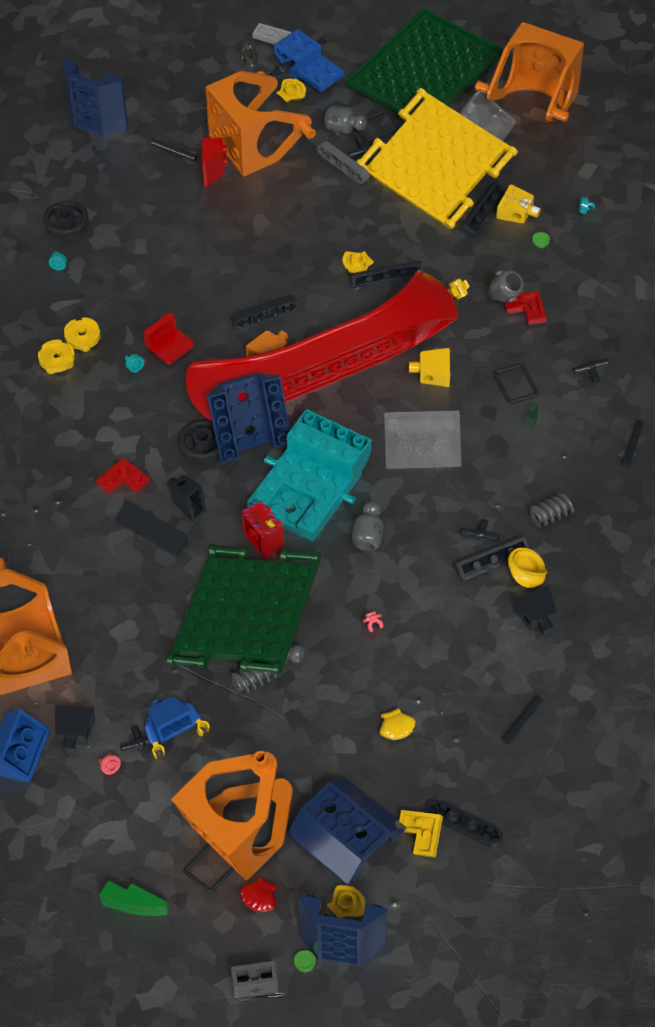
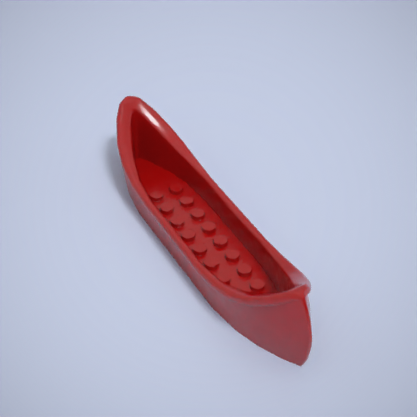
M417 270L406 286L381 306L360 317L292 345L246 357L192 362L187 368L186 373L187 392L192 404L201 415L212 421L207 395L219 383L253 373L274 374L281 377L285 403L412 349L454 322L458 318L457 308L452 295L442 283L431 275ZM240 393L238 399H244L247 393Z

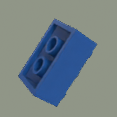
M21 709L5 713L0 726V776L23 782H31L50 729Z

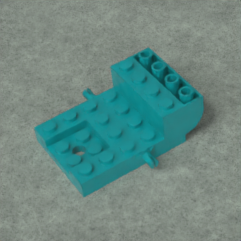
M306 409L287 434V450L277 460L269 455L265 458L264 463L273 466V468L247 501L248 507L262 501L265 506L271 508L273 516L276 519H280L285 529L314 542L343 500L352 505L355 503L356 497L348 493L362 476V470L371 453L372 439ZM288 508L295 509V511L291 513H288L285 510Z

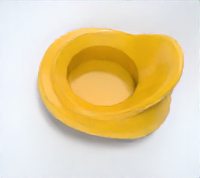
M517 548L509 554V568L518 584L526 588H536L544 582L547 570L542 558L536 552L528 548Z

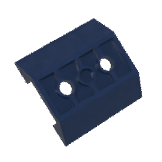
M62 59L61 64L67 107L74 126L101 136L127 131L128 121L123 79L107 74L100 83L80 76L78 64Z
M253 373L221 382L207 395L221 463L238 459V451L268 442H271L274 448L287 445V434L290 431L280 375ZM246 392L247 395L244 399H238L240 393ZM247 426H253L251 432H244Z
M342 778L329 781L299 810L287 835L349 886L363 872L362 864L386 840L393 843L406 830V827L349 780ZM329 806L336 808L333 813H327L325 809ZM363 831L367 834L366 837L362 839L357 838L355 835L357 832Z
M310 894L305 896L299 895L300 937L317 960L362 966L386 950L388 908H383L376 904L371 906L365 905L363 921L352 917L346 919L337 918L332 914L322 915L321 898Z

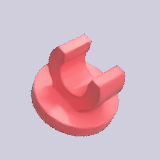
M376 611L366 614V619L362 620L363 623L368 622L367 630L369 632L373 631V623H376L379 629L383 628L382 621L377 619L382 617V615H377Z
M108 753L103 759H98L100 768L105 774H114L120 768V759L112 753Z

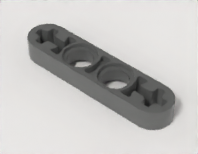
M323 141L317 145V151L320 156L359 184H363L370 178L368 171L329 142Z

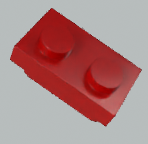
M170 312L143 331L145 347L168 365L175 362L194 347V342L176 328L175 316Z

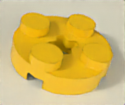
M86 317L78 321L76 319L71 320L64 328L66 344L68 342L74 349L83 352L89 351L91 347L99 342L101 337L97 322Z
M62 340L48 341L42 345V349L38 352L39 364L49 374L70 369L74 366V349L70 343H62Z

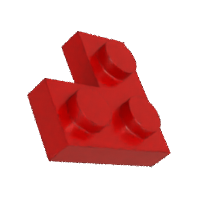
M539 291L521 293L513 302H504L507 314L524 311L528 325L546 322V315Z
M122 458L96 479V483L108 494L114 492L123 483L135 493H138L150 483V478L125 458Z

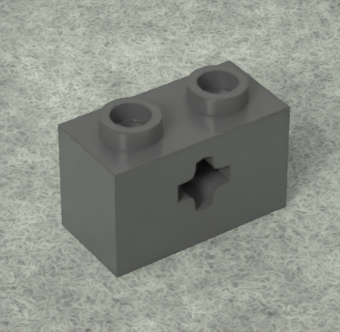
M275 961L231 967L235 998L278 992Z

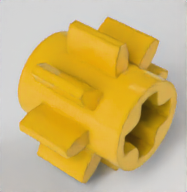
M457 278L448 284L450 287L448 291L452 297L454 296L458 300L468 294L467 289L470 286L466 280L461 281L460 278Z

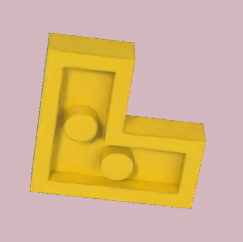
M401 810L399 822L406 827L403 833L417 834L413 851L414 855L436 858L443 816Z

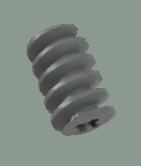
M559 493L557 496H552L550 499L544 500V502L533 505L530 508V515L535 526L541 529V523L546 527L548 521L554 523V517L560 520L561 515L563 517L568 515L567 511L573 514L574 508L569 498L565 494Z
M239 669L238 673L233 672L231 674V679L235 691L242 697V690L248 694L250 693L249 686L256 690L255 683L263 686L262 679L269 683V676L271 675L276 679L277 675L266 671L250 670L249 672H242Z

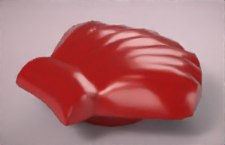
M259 877L257 882L247 884L240 889L241 899L253 911L267 912L276 908L274 891L278 886Z

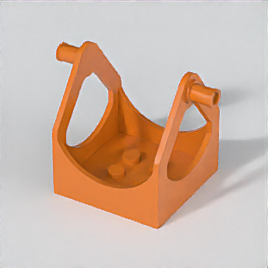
M522 22L506 45L491 84L478 80L475 91L487 94V100L489 101L502 99L507 94L519 90H533L544 93L552 98L546 113V121L561 120L566 122L569 117L567 110L579 90L584 43ZM513 49V62L509 78L504 88H498V81L509 52Z
M239 71L206 86L209 136L211 138H223V145L227 144L226 157L243 177L279 161L303 134L308 139L313 138L316 134V131L311 127L312 120L308 115L281 110L271 112L256 111L278 85L275 77L265 75L263 71L258 73ZM242 81L259 85V94L247 107L242 105L234 95L233 87L236 82ZM275 120L293 124V132L274 154L268 157L259 154L257 149L258 137L268 122Z
M0 558V587L14 584L35 592L37 595L20 608L0 613V695L72 674L68 651L62 641L46 585L11 569H6L3 558Z
M264 751L209 762L171 799L189 825L246 881L284 844L293 794L289 781L275 779L277 760L273 754ZM250 769L260 777L259 783L227 788L218 796L207 800L206 782L213 775ZM257 797L255 815L248 822H232L223 818L224 807L230 801ZM272 800L276 803L271 841L265 847H252L255 836L268 819Z

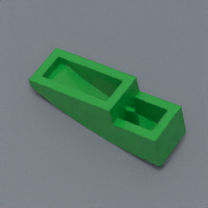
M108 881L99 894L101 904L125 913L143 916H162L169 913L168 902L132 883L126 890Z

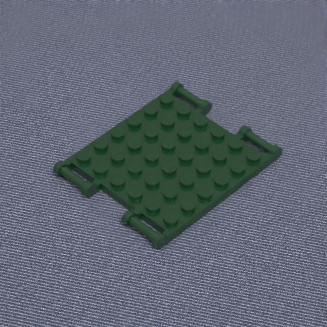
M210 545L207 561L171 654L167 656V664L171 666L176 664L194 665L199 668H207L210 658L242 660L240 665L242 672L254 670L281 675L321 562V552H292L289 549H282L280 561L248 559V547L228 548ZM218 555L239 556V558H221ZM289 560H311V563L289 562Z

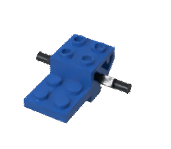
M297 29L274 45V52L281 65L269 73V76L277 77L287 71L294 79H302L319 92H322L344 76V71L321 55V45L327 42L325 37L315 41Z

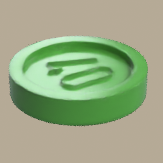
M538 232L533 235L532 242L537 247H546L550 242V237L544 232Z
M302 950L295 955L294 965L297 970L309 972L315 967L316 958L312 952Z

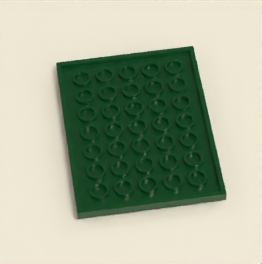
M423 8L345 80V85L397 113L406 107L417 94L416 91L419 88L424 89L426 93L449 106L503 53V48ZM423 98L409 112V115H412L424 101Z

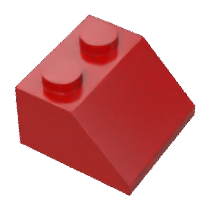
M202 138L204 187H208L223 176L224 167H228V159L224 157V155H227V144L223 145V138Z

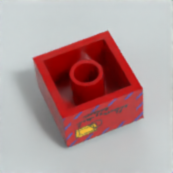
M259 501L242 510L243 534L263 559L283 549L284 536L282 529H284V526L280 519H276L273 516L269 506H265L262 501Z

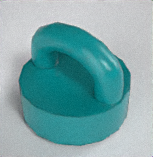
M588 197L580 198L579 214L586 215L587 211L595 209V204L588 202Z
M54 251L49 259L50 267L58 271L66 267L67 258L58 251Z
M139 354L125 356L127 360L126 368L131 372L136 373L143 368L144 359Z

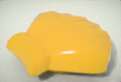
M284 79L281 89L277 94L285 102L290 100L298 101L305 98L306 87L297 79Z
M365 251L362 253L345 252L342 259L345 268L352 273L367 271L368 266L374 263Z
M397 708L391 712L381 714L384 720L379 734L391 740L405 738L412 733L416 721L413 717L401 713L400 709Z
M338 885L335 888L332 902L326 906L337 918L361 917L365 911V899L353 886Z

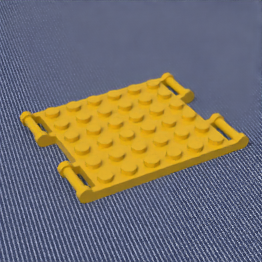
M419 88L413 99L404 109L398 112V115L406 120L402 127L387 144L376 138L373 141L374 144L356 162L363 166L371 177L452 230L465 211L474 205V202L466 196L486 173L493 178H497L500 170L512 156H516L518 151L513 146L504 143L429 95L424 89ZM423 98L424 101L412 115H409V112ZM380 148L381 151L370 162V164L368 166L365 165V163L377 151V149ZM504 152H507L502 157V159L496 164V166L494 168H491L495 164V162L501 157V155ZM460 203H463L461 207L455 212V214L450 219H448V217L454 212V210L460 205Z

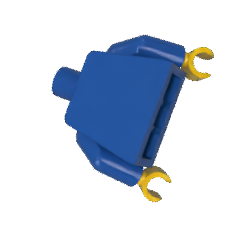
M169 697L164 701L156 699L152 702V707L148 709L149 717L146 718L145 732L149 743L153 744L152 752L155 759H157L155 753L157 750H161L165 756L164 747L158 741L163 743L195 726V723L197 724L196 731L199 736H203L201 727L209 732V723L201 721L200 714L190 702L178 701L174 697Z

